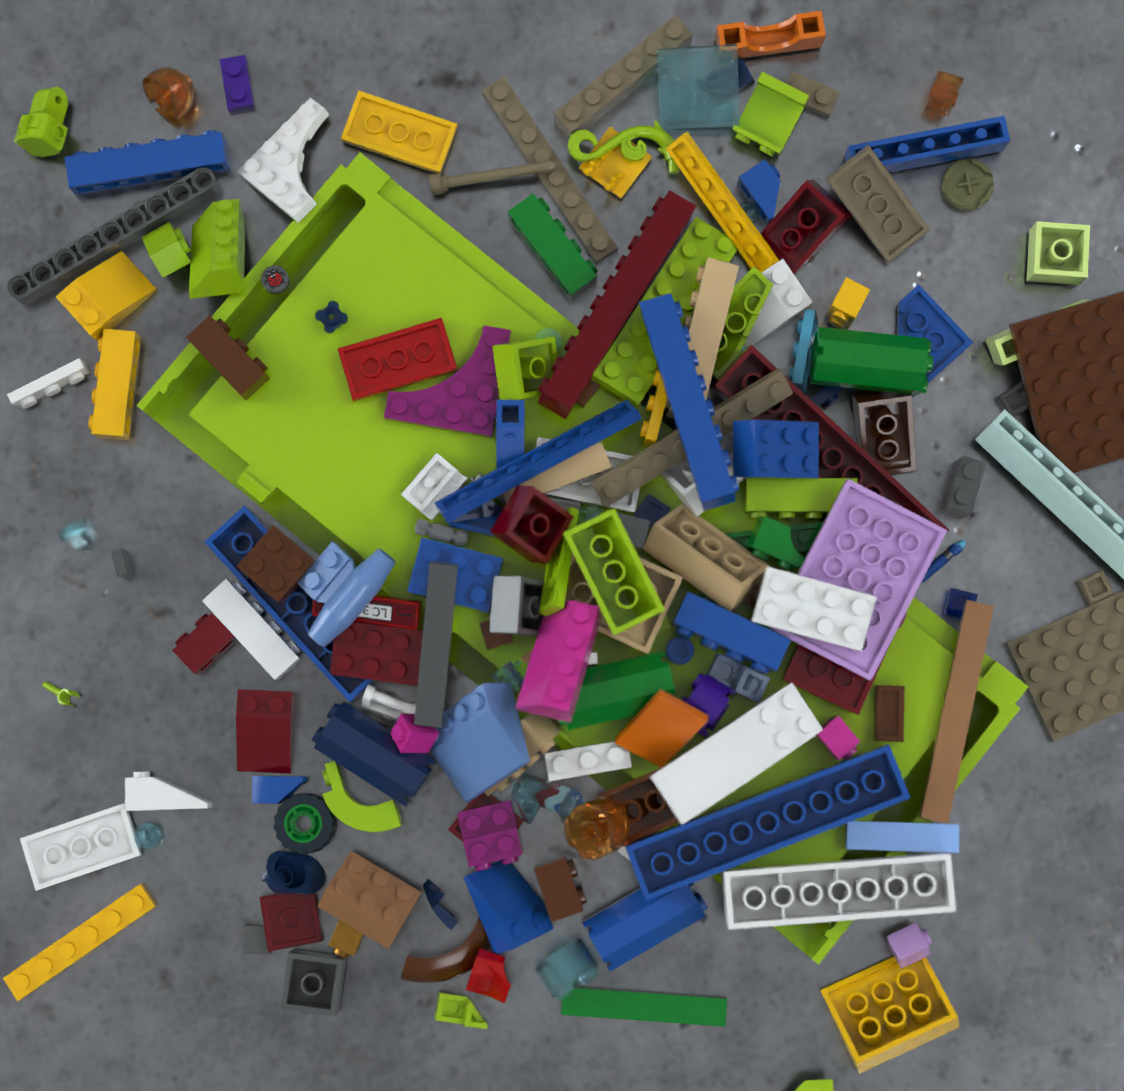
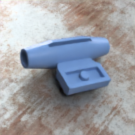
M332 541L298 581L297 584L313 600L324 603L323 608L308 632V635L322 647L327 646L347 629L381 589L396 563L382 549L378 548L360 565L355 567V560L337 543Z

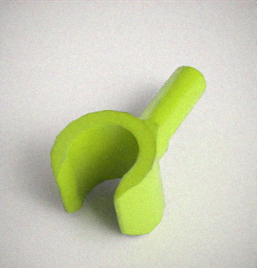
M44 681L42 687L57 696L59 704L70 707L75 706L70 703L71 695L79 697L78 692L57 688L47 681Z

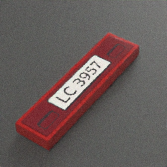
M375 595L354 621L418 630L420 628L422 601ZM313 600L312 616H318L324 603Z

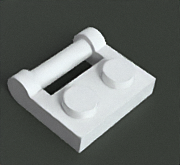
M368 684L363 695L361 712L378 723L393 729L401 714H415L416 702L411 701L409 703L377 691L376 687Z

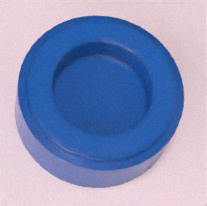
M675 637L666 646V655L674 664H685L693 657V644L685 637Z

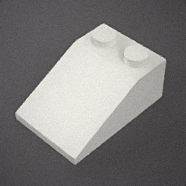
M783 259L762 272L773 284V287L743 347L754 346L802 315L805 309H810L813 303Z

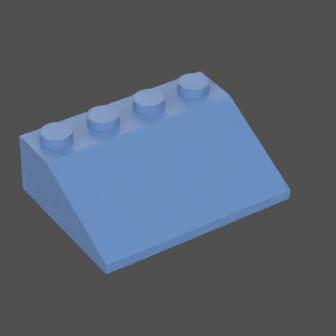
M483 683L444 711L442 728L436 727L439 735L430 749L465 802L472 801L528 764L530 758L518 710H516L511 683Z

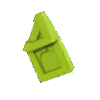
M438 991L434 1015L435 1021L487 1029V1023L466 995Z

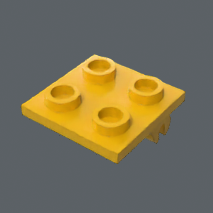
M609 127L590 153L598 150L619 132ZM631 142V145H632V146H634V147L637 146L636 144H634L633 142ZM619 145L598 159L583 162L579 169L583 171V174L590 176L605 187L604 189L608 192H612L622 199L650 162L652 156L646 153L642 160L631 162L622 156Z

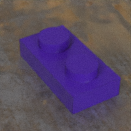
M246 55L219 59L228 111L234 112L255 108Z

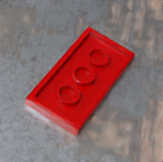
M442 318L337 349L353 402L458 371Z

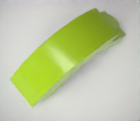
M335 761L325 764L326 770L322 771L326 786L331 785L332 791L322 795L328 808L340 821L354 829L366 832H381L403 825L396 800H390L378 805H365L356 801L346 788L340 765Z

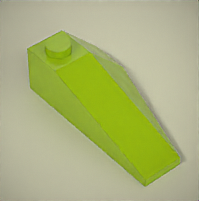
M755 267L734 286L712 377L715 379L740 354L773 287V284Z

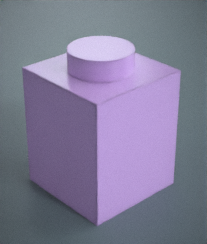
M916 922L887 936L888 946L901 969L930 955L929 945L932 944L930 936L925 928L920 930Z

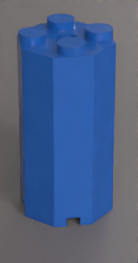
M694 883L647 901L643 896L641 888H638L582 921L585 928L591 927L587 929L589 931L588 935L603 962L610 961L607 963V968L610 972L706 917L704 913L708 909L699 892L694 894L690 888Z

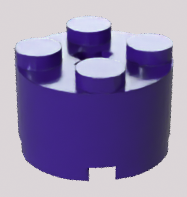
M700 673L691 686L693 693L689 699L684 696L681 701L708 715L707 723L697 732L706 739L709 736L707 729L711 731L715 729L730 706L727 704L730 700L728 696L734 699L736 691L709 673L705 676Z

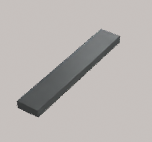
M430 561L414 725L442 728L459 564Z

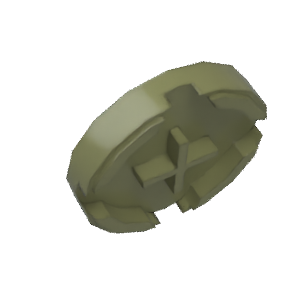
M974 158L953 162L946 169L941 179V192L944 199L953 208L960 211H974L981 208L989 201L994 191L992 172L983 162Z

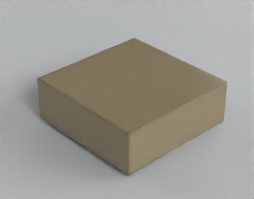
M1103 569L1076 581L1088 605L1115 594Z

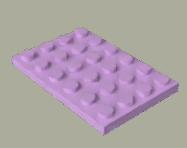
M846 479L797 575L876 596L862 651L775 627H770V629L871 681L948 530Z

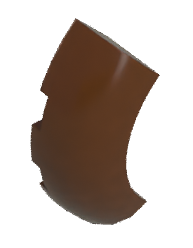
M480 917L470 935L452 950L434 955H421L410 952L407 956L401 979L416 983H437L457 978L472 970L479 948L490 952L493 950Z

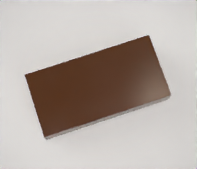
M875 685L874 741L904 742L905 686Z

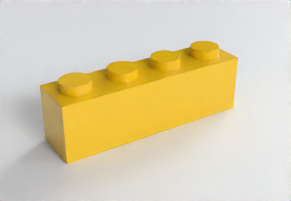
M103 329V336H100L98 339V351L101 354L100 362H97L95 365V377L98 378L97 388H94L92 391V404L95 405L94 413L90 415L88 422L91 434L97 438L129 441L141 336L135 331Z

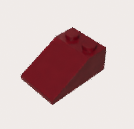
M814 179L806 180L760 234L779 261L783 259L795 275L836 234L851 214Z
M238 689L236 706L237 771L292 774L296 692Z

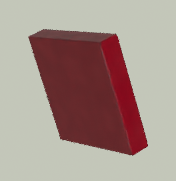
M295 893L287 895L271 894L259 897L268 952L323 942L315 893L307 895Z

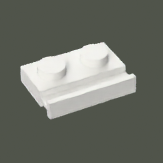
M436 453L401 495L433 521L439 514L435 502L460 489L468 479Z

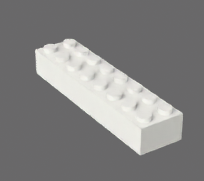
M945 852L736 868L721 872L725 923L729 930L956 912L951 854Z

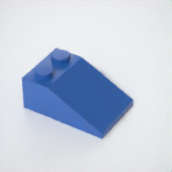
M502 860L491 864L492 868L475 871L463 877L495 954L515 949L554 929L544 903L512 863L503 865Z

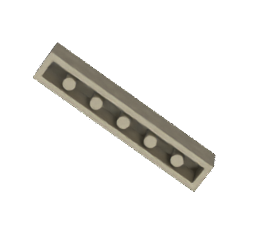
M674 15L554 112L555 125L568 140L575 131L580 129L587 130L691 46L692 33Z

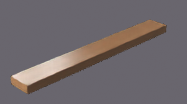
M965 600L919 814L921 818L946 824L949 822L994 610L992 605Z

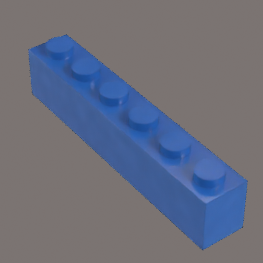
M1005 116L850 145L844 157L845 162H847L865 146L869 145L887 171L891 173L1004 151L1010 142Z
M216 130L204 131L202 135L197 136L183 134L173 140L153 139L150 143L142 145L139 143H128L123 148L117 149L103 147L98 149V152L92 153L78 151L74 152L72 156L65 157L68 186L75 195L183 178L199 168H208L213 173L230 170L226 139L222 132Z

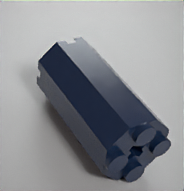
M343 701L341 705L335 703L327 714L330 720L325 727L320 726L312 738V741L316 743L314 748L403 806L408 807L411 803L407 799L408 796L410 798L416 796L432 770L428 767L429 763L435 765L437 760L427 753H400L390 734L391 730L347 702Z

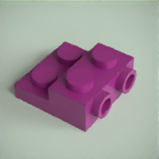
M511 800L457 813L469 867L475 866V870L480 871L492 868L491 862L502 860L503 865L519 861L518 856L523 855Z

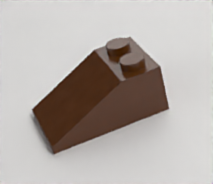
M873 390L852 393L853 416L858 445L890 475L917 471L912 395Z
M663 767L598 795L619 847L679 823L650 776Z

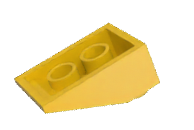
M121 251L75 279L56 298L88 334L98 342L99 337L103 336V329H114L154 294L157 289Z

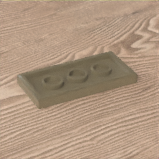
M869 145L865 146L825 178L826 182L887 263L930 231V228Z

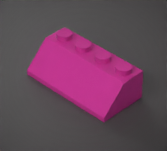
M571 600L565 601L564 609L549 616L543 615L516 704V710L571 723L601 621L599 606Z

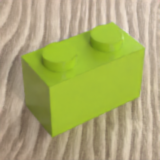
M170 222L142 236L148 254L162 278L191 263L187 254L191 250L180 228L174 230Z

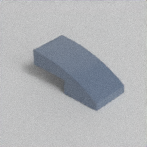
M720 653L715 654L707 673L735 690L737 694L756 703H759L770 680L769 677L741 665Z

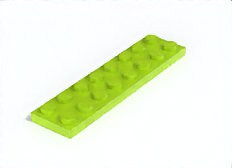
M695 217L641 302L671 293L674 302L679 301L683 317L679 319L681 325L684 326L686 316H692L694 308L689 306L693 290L698 291L700 282L695 281L699 265L704 266L707 258L730 263L738 249L726 234L700 218ZM640 304L591 378V380L623 400H628L636 408L651 387L656 369H658L641 315Z

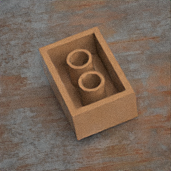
M350 851L324 891L318 908L389 949L422 892Z

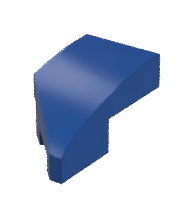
M252 776V803L281 804L287 798H291L294 791L307 781V776Z

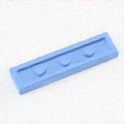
M851 821L846 823L845 849L959 853V824Z

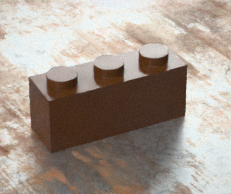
M209 315L186 338L247 401L270 379L265 373L268 368L258 357H255L253 360L246 353L249 348L239 337L235 341L230 337L228 333L231 329L221 318L215 321Z

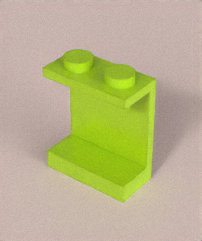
M761 72L757 85L737 125H734L732 129L733 132L737 133L735 138L747 145L751 141L760 145L758 150L771 157L774 153L780 155L809 100V95Z

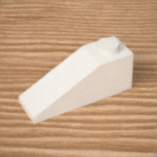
M150 771L133 772V777L125 778V811L212 808L211 801L160 777H150Z

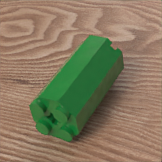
M818 327L815 331L811 357H813V364L810 366V384L911 395L926 394L928 387V378H925L926 373L931 372L933 367V356L930 355L931 340L921 337Z
M665 651L587 668L572 721L570 723L559 720L560 726H566L567 731L635 716L660 689L670 695H675L668 661L662 662L661 659L666 656Z

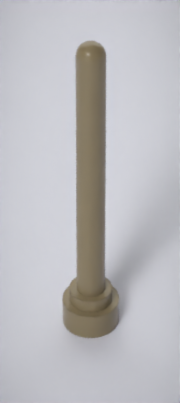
M545 161L451 177L441 175V173L430 174V187L433 196L444 194V191H448L450 187L554 171L556 164L554 161Z

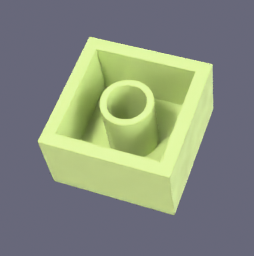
M1037 221L1029 230L1027 281L1080 285L1088 278L1090 225Z

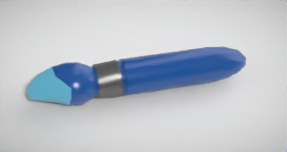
M960 540L949 546L948 550L933 560L921 583L934 575L953 556L960 554L966 545V541Z

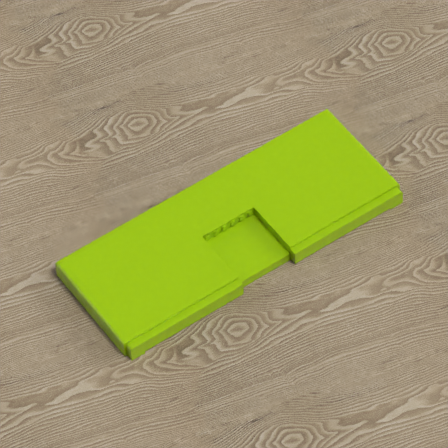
M359 152L347 168L340 165L313 196V200L317 205L299 223L293 220L244 278V292L230 294L212 316L215 321L221 318L231 329L228 334L234 341L239 337L249 348L246 353L252 360L258 357L268 368L265 373L270 379L246 401L190 342L136 406L318 555H321L332 541L337 543L355 560V567L360 565L378 548L389 554L396 563L376 595L422 601L419 629L423 630L426 598L410 594L407 591L421 538L454 545V542L447 543L429 538V535L422 536L416 534L414 529L418 519L429 521V524L436 523L449 527V523L445 521L440 513L431 521L401 494L436 453L468 479L462 487L472 483L471 477L475 478L479 473L487 475L496 470V419L492 438L385 420L384 413L388 392L353 402L337 349L442 318L459 371L475 351L484 325L511 330L509 342L555 336L557 354L562 358L567 353L564 347L572 335L577 337L580 330ZM270 266H280L289 275V287L281 294H271L262 285V273ZM457 371L391 391L411 392L430 388L450 378ZM601 386L584 408L576 403L567 419H564L538 404L540 396L521 399L525 401L524 454L536 448L538 437L552 440L625 400ZM639 404L636 409L640 413L641 420L600 441L604 449L634 456L646 449L647 447L642 446L644 437L639 435L643 420H649L650 411H646V408ZM662 421L656 442L674 432ZM659 475L640 487L635 514L616 510V512L650 521L645 538L646 542L654 523L683 503ZM744 480L738 484L739 491L735 492L736 502L706 510L699 516L724 534L754 530L758 519L751 518V514H744ZM499 496L492 499L499 506L505 507L504 504L499 503ZM580 503L577 526L611 509ZM767 514L768 518L787 526L820 522L818 519H806V514H795L793 519H779L778 514ZM461 530L469 534L467 544L462 548L503 558L504 562L500 576H522L544 581L547 564L528 561L496 537ZM642 549L641 554H637L638 557L674 573L672 569L653 558L644 549ZM808 552L799 554L806 558ZM769 557L768 560L760 558L771 568L796 575L800 570L794 567L793 571L780 567L777 565L779 560L773 557ZM683 578L666 617L671 625L687 592L718 605V603L705 593L697 590L694 585ZM913 597L906 611V617L902 626L898 627L859 715L795 687L821 726L834 715L839 716L860 740V743L855 746L858 750L851 757L882 745H890L910 799L853 821L932 822V820L919 817L958 631L915 597ZM744 603L732 611L750 621L754 613ZM455 605L449 662L478 686L483 683H511L517 704L528 665L521 658L534 648L537 637L512 636L513 643L487 650L479 623L488 621L490 614ZM756 623V624H758V625H761V626H763V627H765V628L771 630V629H770L771 626H767V625H764V624ZM672 626L657 633L648 654L665 651L666 653V646L669 641L675 637L682 636L674 633L676 628ZM597 631L592 652H597L599 657L597 666L647 655V653L634 647L621 651L616 639ZM692 636L689 640L693 644L694 654L689 662L677 665L672 663L667 655L661 658L662 662L668 661L676 693L672 696L679 700H682L684 696L689 699L693 693L691 686L700 673L705 676L715 654L720 653L725 656L726 651L719 648L715 651L707 649L700 645V639ZM790 641L777 671L765 674L770 680L759 703L789 684L781 679L796 648V642ZM985 653L955 791L1021 709L1016 705V702L1028 688L1025 683ZM745 660L739 663L749 668L751 666V663ZM875 685L905 686L904 742L874 741ZM737 693L734 699L728 696L730 700L727 704L730 706L713 731L707 729L709 736L758 703ZM518 710L521 721L530 714L529 712ZM635 716L567 731L566 726L561 727L558 719L550 718L561 731L553 738L556 743L553 747L558 751L615 742L616 736ZM696 733L666 765L704 741L705 738ZM814 736L692 819L841 762L844 759L843 757L840 760L834 759L817 737ZM629 751L632 767L589 774L588 776L608 791L661 767ZM679 822V823H676V824H674V825H671V826H669V827H667V828H664V829H662V830H659V831H657V832H660V831H663V830L668 829V828H670V827L676 826V825L680 824V822ZM845 823L730 869L906 855L908 851L845 849ZM721 872L711 876L722 885ZM853 920L772 927L819 965Z

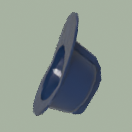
M276 851L270 854L267 859L262 881L266 882L268 887L279 895L291 893L307 895L314 894L322 888L325 882V873L320 863L312 856Z

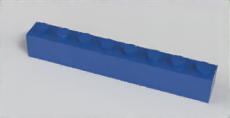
M671 293L639 302L641 315L702 509L706 511L736 502L735 492L739 491L738 482L735 474L730 476L727 466L731 465L727 449L722 450L719 441L723 440L719 424L713 425L711 416L715 415L711 399L705 400L703 391L707 390L703 374L697 375L695 369L696 366H699L695 350L690 351L687 342L691 341L687 325L682 326L679 319L683 317L679 301L674 302Z

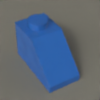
M764 159L739 176L737 185L767 226L772 221L775 213L780 186V173L773 164L769 165L766 159Z

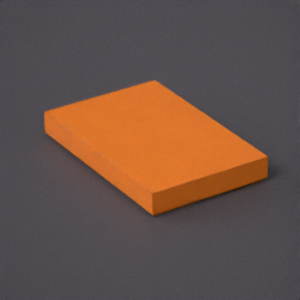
M660 689L616 736L615 744L659 767H664L707 723L708 715Z

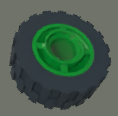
M308 793L295 794L291 798L284 800L282 805H279L277 814L274 816L275 825L273 827L276 831L275 836L277 840H280L281 845L284 848H288L289 851L299 854H310L320 851L330 843L331 837H334V829L337 824L335 822L336 816L328 808L324 798ZM303 816H307L311 820V827L307 831H303L299 827V821Z

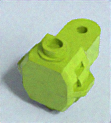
M51 87L38 90L34 95L29 113L21 116L14 142L33 156L47 157L60 154L68 131V128L63 125L68 107V98L63 89Z

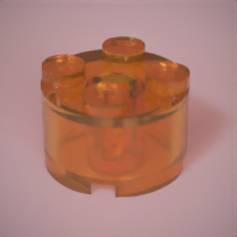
M606 797L595 798L576 806L570 815L567 816L564 824L567 843L579 852L578 855L588 860H596L619 850L629 841L630 823L625 806L621 802H616Z

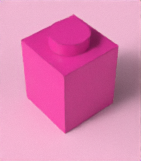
M401 714L390 733L400 753H429L439 735L437 728L414 725L415 714Z
M835 715L821 726L823 730L815 735L833 758L840 760L842 757L844 760L851 757L858 750L855 746L860 743V740L843 720Z

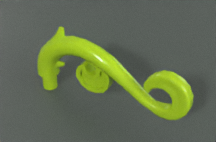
M656 120L654 121V127L639 125L619 132L598 150L590 154L581 152L579 148L582 141H589L593 147H596L598 144L596 136L590 131L584 129L577 130L571 134L568 140L569 153L579 162H589L598 159L619 145L621 154L626 160L638 162L647 153L646 145L643 141L638 140L637 146L634 147L631 145V140L635 138L651 139L661 146V148H658V151L665 155L669 174L679 173V167L665 149L675 140Z

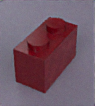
M211 613L209 616L207 614L201 616L195 623L196 628L190 634L186 632L181 635L175 642L177 646L172 650L197 675H200L237 639L214 613Z

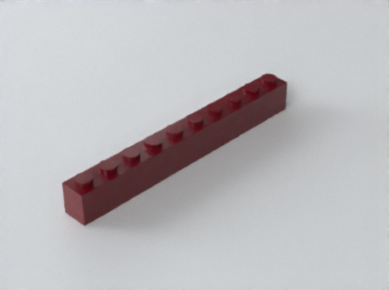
M671 190L668 191L664 199L662 197L657 199L652 208V211L655 212L652 218L647 216L640 227V230L643 231L641 236L635 235L627 248L630 250L627 257L625 255L621 256L615 267L618 270L615 277L611 274L609 275L602 288L606 290L602 297L600 295L595 297L590 306L593 312L589 317L587 315L583 316L577 327L580 330L577 337L572 335L564 347V350L567 351L564 358L558 356L551 368V371L554 372L550 379L545 377L539 386L538 392L541 395L538 404L567 419L599 364L613 345L688 224L696 205Z

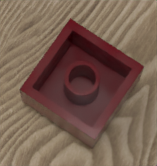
M518 485L490 533L528 561L547 564L574 516L534 486Z

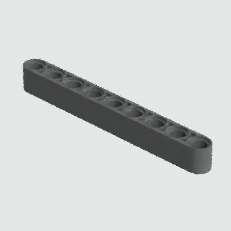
M199 168L16 274L7 283L8 293L22 304H30L139 241L142 239V236L175 220L214 197L220 188L216 176L208 168ZM206 178L211 179L208 187H200L202 180ZM181 192H189L185 200H177ZM159 205L166 206L163 213L154 214L156 207ZM137 218H142V224L139 227L133 228V221ZM113 232H120L118 239L109 241V237ZM90 245H97L96 251L93 254H86V250ZM69 258H73V264L68 268H64V262ZM50 271L49 279L41 281L42 274ZM27 285L26 292L18 295L19 287Z

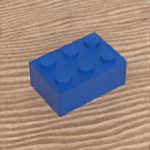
M733 421V475L748 478H818L819 422Z
M422 537L407 591L410 594L426 598L430 561L459 564L455 605L490 614L494 576H500L503 558Z

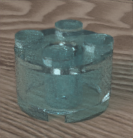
M578 939L575 945L572 942L546 959L548 964L544 968L540 964L535 968L536 973L552 998L557 997L559 1001H562L574 993L573 990L579 983L585 986L593 981L598 974L597 969L599 966L583 941Z

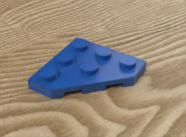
M919 284L898 303L897 335L921 337L931 340L930 355L933 356L932 371L927 372L925 377L928 378L929 383L965 351L973 341Z

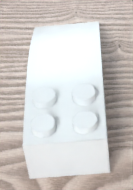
M790 683L650 776V778L682 825L821 732L823 728L793 683Z

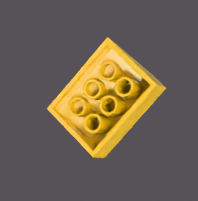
M891 957L820 990L859 1074L959 1028L958 1016L926 957L902 969L899 967L895 957Z

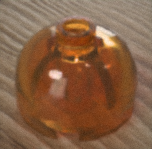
M171 67L152 71L142 81L146 97L149 102L154 99L159 106L155 110L165 120L175 122L190 111L194 103V91L192 88L193 82L188 75L182 74Z

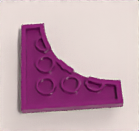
M484 325L481 338L472 356L450 378L423 390L411 392L389 391L384 419L492 438L497 400H499L492 346L509 343L511 330Z

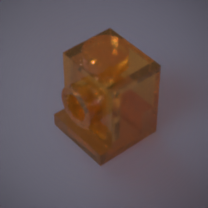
M938 71L933 80L925 109L931 110V113L934 115L946 116L948 108L955 106L959 94L958 89L964 78Z

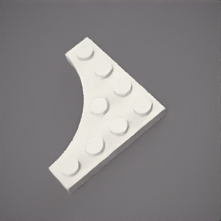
M311 98L237 171L243 179L297 223L317 205L307 193L305 185L301 181L300 172L303 170L305 156L302 151L306 141L312 139L319 126L329 116L326 109Z

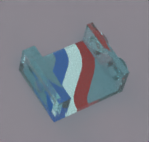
M523 772L519 781L515 782L510 795L525 823L531 824L539 808L543 807L557 812L571 839L582 842L594 819L580 791Z

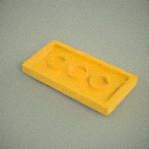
M358 90L341 136V141L433 173H441L458 125L457 123Z

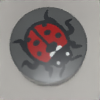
M270 266L262 273L261 282L269 293L281 294L289 287L290 278L282 267Z

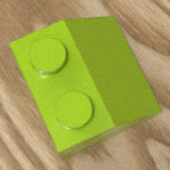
M555 336L493 345L500 400H521L540 396L541 393L538 392V388L545 377L549 379L552 377L554 372L551 371V368L558 358Z

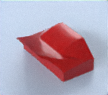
M479 948L465 990L492 997L505 1004L511 987L504 972L506 957Z

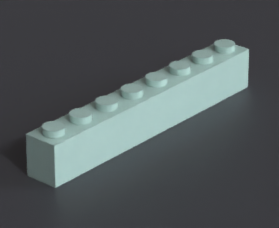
M1004 409L975 440L1124 579V520Z

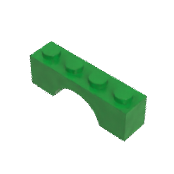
M766 516L758 518L747 544V547L754 549L752 554L764 560H768L769 556L779 560L778 566L793 571L794 567L800 569L805 557L800 555L794 548L790 536V527Z

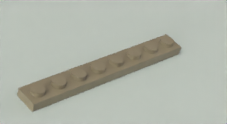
M502 77L482 90L483 95L528 163L555 162L556 168L554 171L538 173L536 175L594 263L597 264L618 251L617 245L506 78Z
M774 370L713 407L715 415L711 416L713 425L719 424L722 437L733 431V421L751 420L793 394L782 370ZM678 429L590 482L605 508L687 459Z

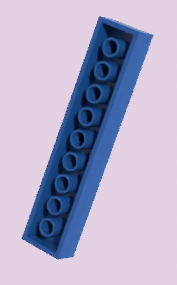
M882 745L706 813L682 825L678 824L624 846L643 896L647 901L910 799V795L890 745Z

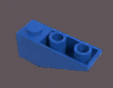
M497 400L496 469L524 455V400Z

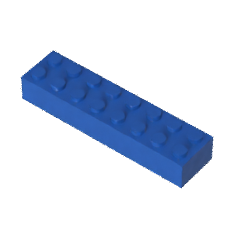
M244 505L204 542L349 702L353 703L365 692L368 684L373 685L377 680L330 674L334 640L327 646L322 647L308 635L311 626L317 616H312L313 599L299 586L282 605L237 567L268 531V528Z

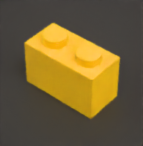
M846 277L825 318L829 319L828 322L836 328L843 329L845 327L849 329L870 289Z

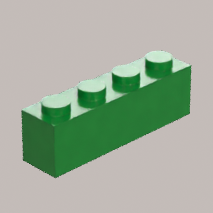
M532 193L508 211V218L572 301L597 282L596 273L598 271L589 259L585 261L581 256L582 250L574 239L569 240L564 234L566 229L558 218L554 220L548 213L550 208L542 197L537 199L534 193Z

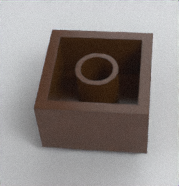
M273 525L237 567L275 601L283 605L299 587L298 581L313 565L315 560Z
M566 855L534 866V871L552 922L584 911L583 904L587 903L582 885L576 887L574 878L578 876L573 859L567 860Z

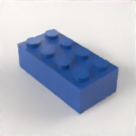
M687 592L671 624L672 627L676 628L674 633L687 639L694 636L701 640V646L712 651L717 650V648L726 651L725 657L738 663L745 660L751 663V669L763 675L777 671L791 641L778 633L690 592Z

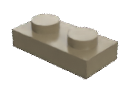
M791 72L787 84L809 95V100L804 108L829 118L840 91Z

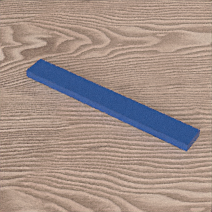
M625 400L436 501V508L445 521L449 523L641 420L640 413L628 400Z

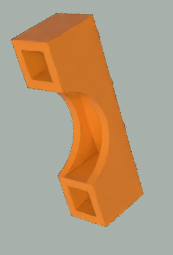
M822 10L795 14L784 22L769 26H750L744 22L717 25L715 41L719 62L822 47L826 37Z

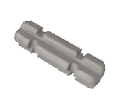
M422 519L417 520L414 532L418 535H429V538L447 543L454 542V545L461 547L466 546L469 537L467 532L461 530L454 531V528L436 523L429 524V521Z

